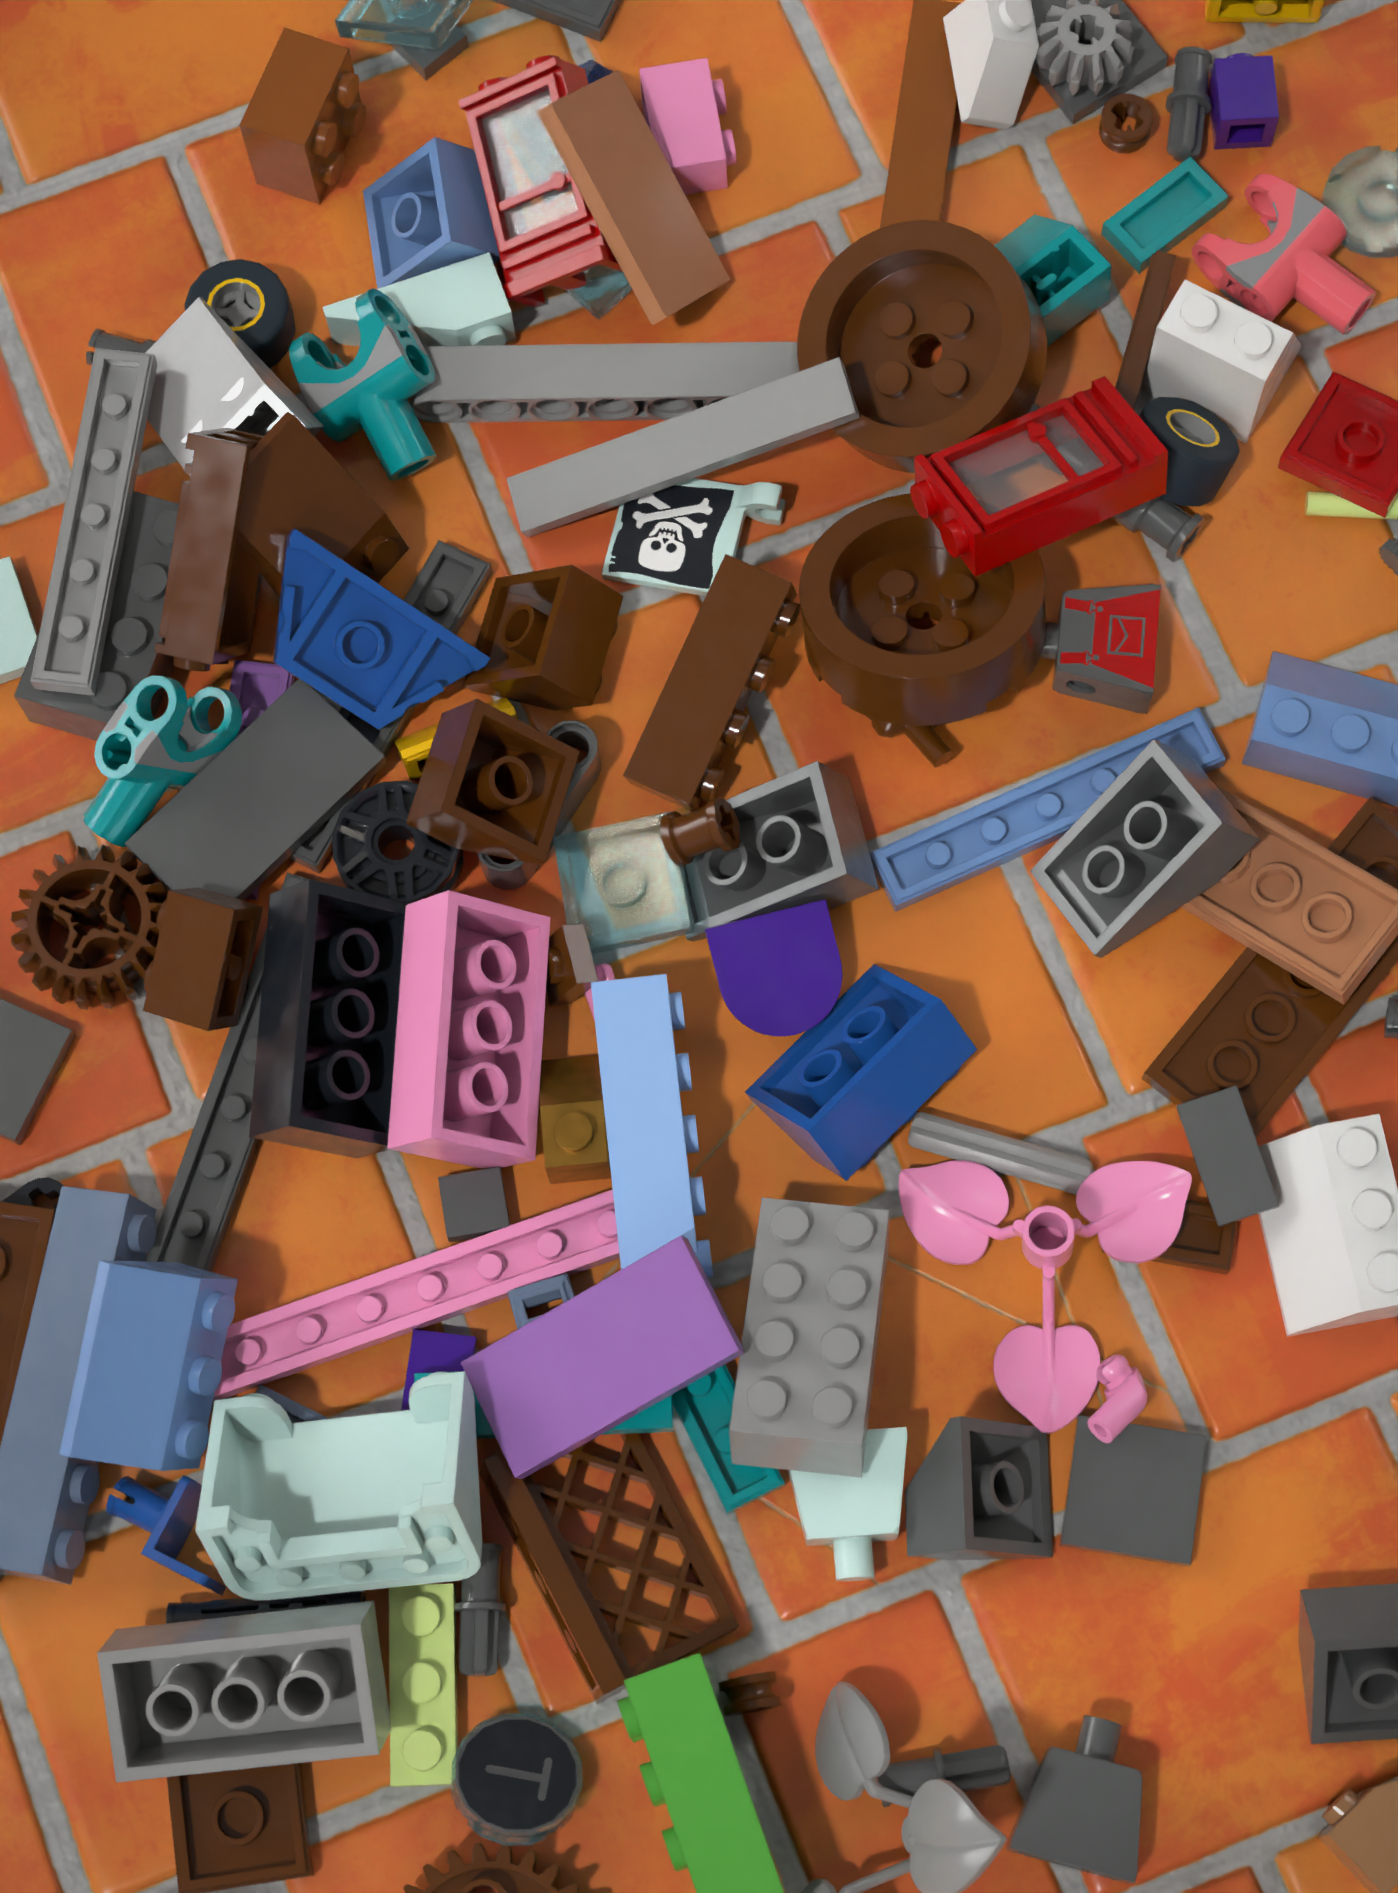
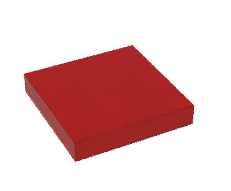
M1332 372L1281 454L1278 468L1385 518L1398 497V401L1336 372Z

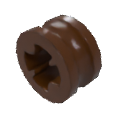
M1122 93L1109 99L1102 109L1099 124V135L1102 143L1117 153L1129 154L1141 149L1150 136L1153 112L1150 105L1142 97L1135 94ZM1125 116L1134 118L1136 120L1135 129L1132 130L1130 125L1127 126V131L1117 129L1115 127L1117 117H1120L1121 122L1124 121Z
M775 1672L751 1674L719 1682V1691L724 1692L728 1696V1704L723 1707L724 1717L748 1714L781 1706L780 1696H775L771 1691L773 1682L777 1681Z

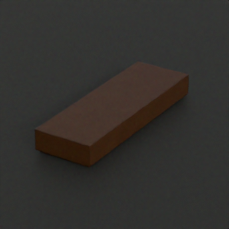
M1156 251L1151 256L1115 386L1116 390L1134 411L1176 255Z

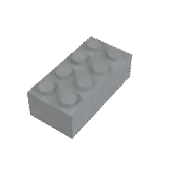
M762 1198L741 1342L745 1353L739 1356L729 1428L732 1464L862 1478L889 1249V1210Z
M374 1601L116 1629L97 1652L116 1782L379 1755L392 1729Z

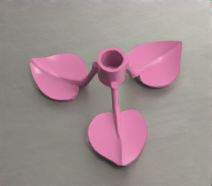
M960 1160L943 1162L922 1168L904 1169L900 1172L899 1196L904 1218L917 1242L931 1256L948 1264L971 1265L979 1261L985 1254L989 1237L1002 1241L1019 1236L1022 1238V1250L1026 1259L1035 1267L1042 1269L1043 1329L1031 1325L1013 1329L997 1346L993 1362L995 1382L1006 1402L1040 1432L1051 1434L1074 1421L1091 1400L1098 1383L1096 1370L1101 1365L1100 1354L1097 1344L1089 1331L1076 1325L1055 1329V1269L1064 1265L1071 1257L1074 1247V1236L1078 1235L1089 1238L1098 1233L1099 1243L1103 1251L1111 1258L1121 1262L1139 1264L1158 1258L1174 1243L1180 1231L1192 1176L1186 1170L1159 1162L1128 1161L1110 1164L1091 1173L1077 1191V1209L1090 1224L1083 1225L1079 1219H1071L1065 1211L1058 1207L1042 1206L1030 1212L1024 1221L1016 1220L1011 1226L999 1228L997 1226L1003 1222L1008 1213V1193L1002 1179L985 1165Z

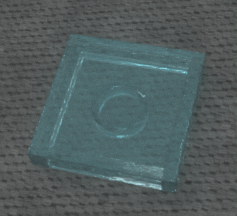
M349 0L335 19V23L340 37L439 50L473 0Z
M671 812L553 837L567 925L584 924L591 954L694 933L684 866L680 867L674 864L669 858L661 839L660 820L663 815Z

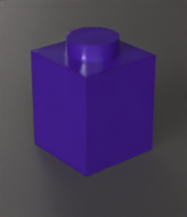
M1237 53L1226 58L1214 59L1208 86V96L1212 101L1210 116L1214 150L1271 147L1279 119L1273 55L1253 56L1248 53Z

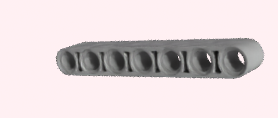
M797 342L424 347L433 365L435 379L433 383L410 397V405L418 420L431 423L668 420L799 372Z

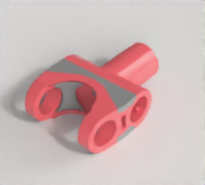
M1270 174L1257 175L1245 188V197L1252 209L1261 216L1260 221L1268 229L1270 236L1263 241L1247 244L1238 243L1230 238L1224 240L1211 233L1204 234L1192 247V256L1196 265L1204 276L1229 300L1272 322L1290 300L1294 298L1343 335L1348 333L1363 317L1373 302L1376 291L1329 257L1347 237L1344 224L1334 212L1307 192Z

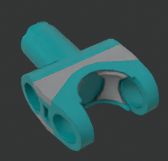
M372 288L357 297L355 301L356 312L360 319L357 321L360 330V347L356 357L348 365L344 364L336 353L332 355L320 338L308 332L291 342L289 357L302 395L312 414L324 425L322 430L334 441L342 442L363 429L389 480L395 481L422 470L437 457L408 401V398L434 382L435 372L417 333L401 310L386 294Z
M152 675L140 681L115 711L95 744L94 756L96 765L100 772L108 777V779L84 813L85 818L83 820L95 834L110 843L126 847L124 843L142 827L167 788L181 790L235 739L242 723V710L236 696L227 689L206 687L187 700L184 688L173 678ZM163 687L168 693V707L159 719H154L151 713V699L153 694ZM220 699L224 707V719L221 725L213 731L208 721V710L214 700Z

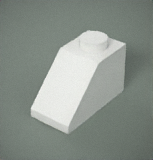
M965 0L943 17L961 122L1007 130L1014 125L1039 48L1031 0Z

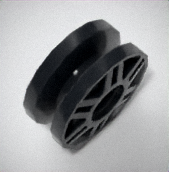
M409 781L380 782L357 793L341 810L332 833L333 859L346 888L407 904L448 890L453 891L456 888L464 867L463 850L448 845L406 824L418 784ZM397 839H405L414 844L412 852L401 860H391L383 855L386 846Z

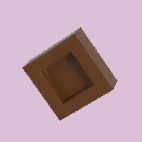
M584 924L562 925L549 936L546 991L550 1006L572 1004L591 988V982H599Z

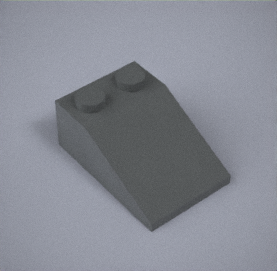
M1153 739L1039 860L1030 872L1092 953L1102 958L1217 884L1260 838L1192 756Z
M819 761L726 799L732 805L740 825L741 842L738 848L728 852L717 848L695 855L692 863L681 867L674 864L665 850L686 939L692 942L707 938L705 928L821 899H826L828 910L879 890L850 778Z

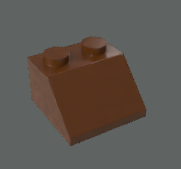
M572 564L496 578L475 646L476 649L490 657V660L483 668L467 674L464 687L475 692L507 698L508 700L550 710L593 705L595 695L601 686V673L610 642L617 630V618L624 596Z
M479 699L460 705L441 715L406 824L457 849L535 864L544 863L580 751Z

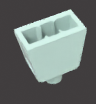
M907 1427L867 1430L862 1478L788 1470L806 1545H833L836 1581H861L875 1578L872 1542L897 1540L902 1503Z

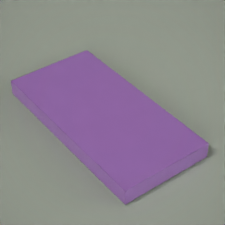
M679 1236L460 1363L466 1372L514 1477L524 1479L739 1357L745 1351L688 1238Z

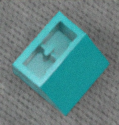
M1034 214L994 245L1019 273L1034 294L1045 323L1047 347L1110 299L1111 264L1071 224Z

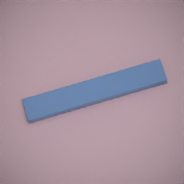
M1199 707L870 852L873 868L894 911L897 912L1060 839L1153 739L1192 756L1206 774L1224 766L1226 758Z

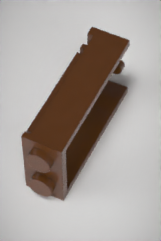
M227 427L192 432L187 435L185 449L194 450L193 462L186 463L184 467V473L191 475L190 481L182 482L159 630V637H163L165 640L156 643L154 650L156 653L174 656L173 665L193 671H209L210 665L228 664L229 659L251 650L262 575L236 541L249 453L265 435Z

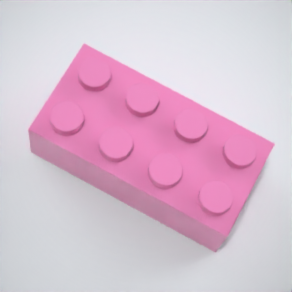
M450 890L406 905L387 1149L481 1169L504 1168L535 1160L550 917Z

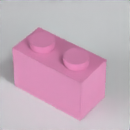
M703 58L639 69L645 121L684 194L727 188V165L736 164L735 145L732 130H721L718 115L727 114L725 92L722 79L711 80L708 59Z

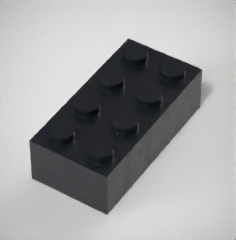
M307 879L270 894L249 1137L352 1158H360L391 1150L387 1149L405 908L407 903L312 879Z

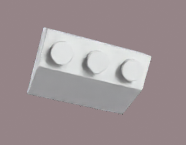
M1375 1114L1316 1125L1259 1146L1280 1205L1278 1208L1258 1215L1287 1337L1397 1317L1398 1188L1380 1115Z

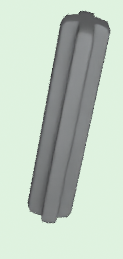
M919 1112L915 1115L908 1135V1144L911 1147L959 1161L976 1162L996 1172L1076 1195L1083 1181L1093 1170L1092 1163L1087 1159L924 1112Z

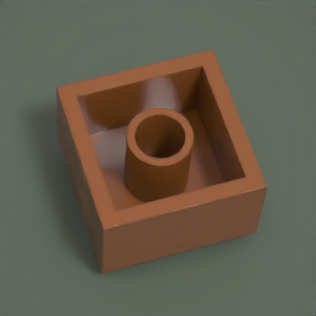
M284 27L239 124L257 184L319 205L328 185L335 186L344 166L343 152L350 137H358L366 116V107L361 103L358 90L359 76L354 73L349 48Z

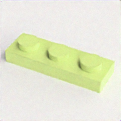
M454 1583L389 1588V1698L392 1727L390 1731L391 1787L456 1785L455 1762L458 1758L457 1636L456 1612L454 1611L456 1586Z

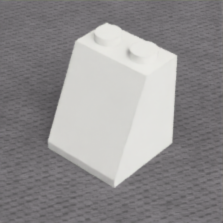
M1184 280L1156 327L1142 392L1154 398L1176 397L1193 402L1212 412L1229 427L1236 439L1247 443L1300 351L1301 344L1293 332L1194 283Z

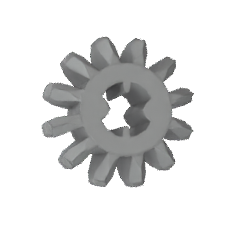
M1067 0L1065 9L1054 5L1051 6L1046 15V22L1041 23V26L1037 29L1039 48L1036 57L1039 69L1049 70L1048 79L1050 80L1051 87L1066 81L1069 83V91L1073 97L1080 90V86H1088L1097 96L1103 89L1104 81L1117 85L1118 81L1122 78L1123 68L1127 67L1128 63L1132 60L1134 49L1131 46L1133 31L1131 21L1119 20L1120 10L1118 3L1104 9L1099 7V0H1089L1088 4H1081L1078 0Z

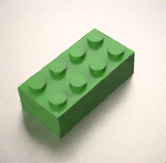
M697 1653L624 1680L629 1696L617 1700L629 1738L632 1739L633 1743L643 1739L645 1741L651 1761L641 1764L639 1767L652 1805L654 1804L657 1807L666 1803L674 1827L663 1830L662 1835L675 1871L679 1872L688 1868L696 1893H784L701 1654Z

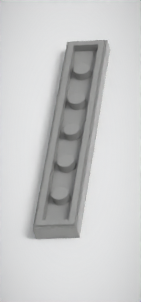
M95 348L30 680L34 689L95 696L158 365L154 354Z
M838 357L506 479L521 533L528 538L859 419L860 416L844 363Z

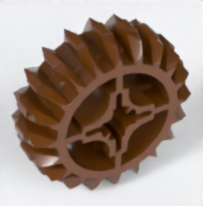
M102 845L95 860H92L87 849L78 846L75 852L76 862L67 864L61 855L54 854L52 861L57 869L54 873L48 876L44 871L34 869L33 878L40 886L37 891L19 889L18 897L29 909L11 912V921L16 927L22 929L11 936L13 947L17 951L24 952L18 960L19 966L25 973H34L32 983L39 991L52 988V997L60 1004L66 1003L74 995L75 1003L78 1007L88 1010L95 995H98L102 1005L105 1008L112 1009L115 1003L114 992L122 990L129 1000H136L138 994L133 983L140 978L144 981L146 970L154 959L159 938L157 916L160 907L167 899L169 888L163 882H155L156 877L147 863L137 868L138 860L133 853L127 850L115 861L112 849L109 846ZM94 888L91 894L84 899L70 900L71 897L79 892ZM126 893L139 900L141 906V925L138 935L131 933L127 926L120 922L125 910L122 901ZM53 920L60 922L63 928L69 932L68 940L64 946L68 953L63 963L53 958L50 949L49 935ZM103 920L109 930L103 928L101 931L99 929L92 928L88 932V934H86V932L80 924L86 927L88 926V924L92 926H99ZM107 955H122L119 959L108 965L95 968L99 960Z

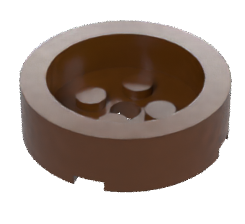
M916 220L892 224L863 236L848 246L829 264L814 285L803 309L797 339V357L799 372L839 357L844 363L860 418L831 429L866 458L893 470L915 473V456L923 454L925 458H928L936 452L1029 413L1036 400L1045 373L1047 336L1042 312L1034 294L1010 262L993 244L977 233L952 223ZM929 337L940 341L942 344V354L938 362L928 368L916 367L912 354H915L918 346L928 341Z
M901 494L880 499L859 507L842 517L816 541L802 568L799 595L805 651L808 662L819 682L824 680L841 695L844 705L865 716L884 722L909 726L940 725L974 717L987 711L986 703L1002 695L1011 688L1016 692L1032 674L1041 657L1046 638L1044 566L1038 550L975 577L960 557L953 558L948 553L942 541L940 530L930 517L923 519L919 515L913 504L911 494ZM978 501L988 515L999 511L992 506ZM924 612H929V617L938 621L934 627L923 630L909 625L914 620L923 618Z

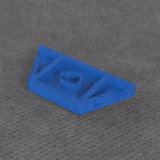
M294 528L290 530L286 540L274 663L378 730L404 715L406 710L420 702H426L443 692V688L470 672L478 671L487 665L490 657Z

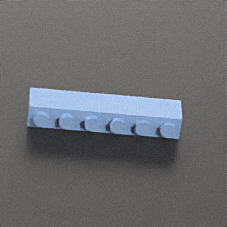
M666 974L591 982L621 1270L677 1237L683 1236L688 1238L707 1278H714L709 1239L697 1240L694 1216L706 1215L702 1176L692 1178L689 1176L687 1153L699 1152L695 1114L683 1116L680 1092L692 1090L688 1053L676 1054L673 1030L685 1029L681 992L669 993Z

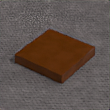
M301 1763L167 1777L179 1893H208L314 1876Z

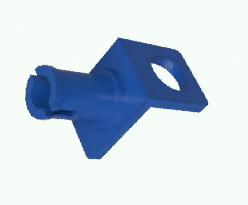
M184 1475L179 1480L172 1496L168 1498L136 1482L129 1476L121 1478L115 1484L114 1489L134 1499L135 1503L129 1504L110 1494L106 1510L108 1514L119 1517L151 1533L141 1554L223 1596L227 1588L226 1586L176 1560L197 1520L202 1485Z

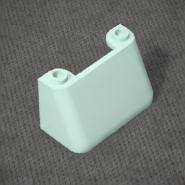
M435 1372L413 1383L409 1391L410 1410L292 1423L282 1406L263 1394L251 1393L242 1397L214 1400L195 1532L225 1585L232 1593L246 1599L268 1601L451 1582L467 1579L476 1574L481 1567L482 1527L474 1391L466 1372Z

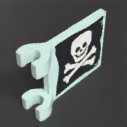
M692 478L620 504L601 573L603 579L706 596L725 554L735 558L746 516L762 523L781 525L786 507L785 499H780L783 491L782 486L769 482L735 485Z

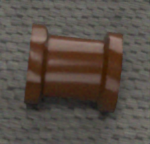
M722 796L710 799L705 808L684 815L674 811L663 815L660 820V832L664 848L674 864L680 867L692 863L695 855L717 848L728 852L738 848L741 842L740 825L732 805Z

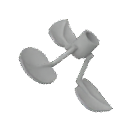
M846 1681L837 1682V1685L832 1688L827 1698L816 1733L815 1756L820 1776L829 1791L841 1800H855L860 1797L865 1789L873 1798L909 1808L908 1816L902 1825L901 1834L904 1847L910 1853V1858L843 1886L839 1893H862L909 1872L915 1886L921 1893L963 1892L988 1868L1007 1841V1837L990 1824L976 1809L967 1795L950 1781L943 1779L929 1780L922 1784L914 1796L883 1787L876 1778L881 1776L889 1766L890 1748L882 1720L872 1704L858 1688ZM816 1879L810 1882L802 1893H837V1891L828 1880Z

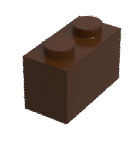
M199 887L169 890L167 899L160 907L157 916L159 938L154 959L149 964L144 977V989L147 994L143 1011L206 1031L237 1026L263 906Z

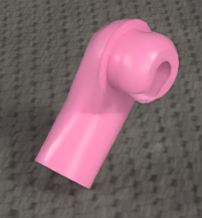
M1119 1354L1107 1358L1096 1370L1097 1379L1106 1387L1104 1393L1107 1401L1087 1421L1090 1431L1104 1443H1111L1143 1411L1147 1403V1391L1140 1371L1137 1367L1131 1368L1127 1359Z

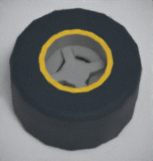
M243 259L220 262L203 271L190 286L184 304L185 311L198 297H201L268 368L277 365L289 351L296 331L289 296L277 274L261 263Z
M1158 397L1146 402L1139 417L1168 450L1166 494L1159 496V498L1181 506L1199 507L1211 502L1239 455L1240 450L1235 435L1212 412L1193 402L1176 397Z

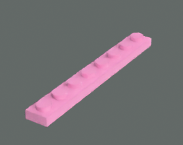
M613 1189L230 1324L221 1359L222 1377L219 1386L215 1390L213 1402L214 1400L236 1395L258 1387L260 1384H267L413 1332V1329L419 1330L509 1298L507 1292L512 1289L563 1274L571 1276L619 1259Z

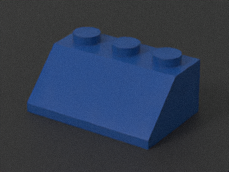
M873 964L836 1001L829 1014L816 1026L807 1030L745 1093L753 1103L814 1161L847 1181L858 1169L865 1166L871 1160L874 1153L902 1125L914 1117L917 1109L944 1082L957 1074L961 1065L977 1048L940 998Z

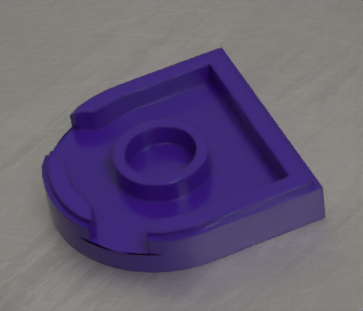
M826 899L705 928L722 998L730 1012L746 1027L769 1036L796 1035L816 1026L834 1007L842 985V964Z

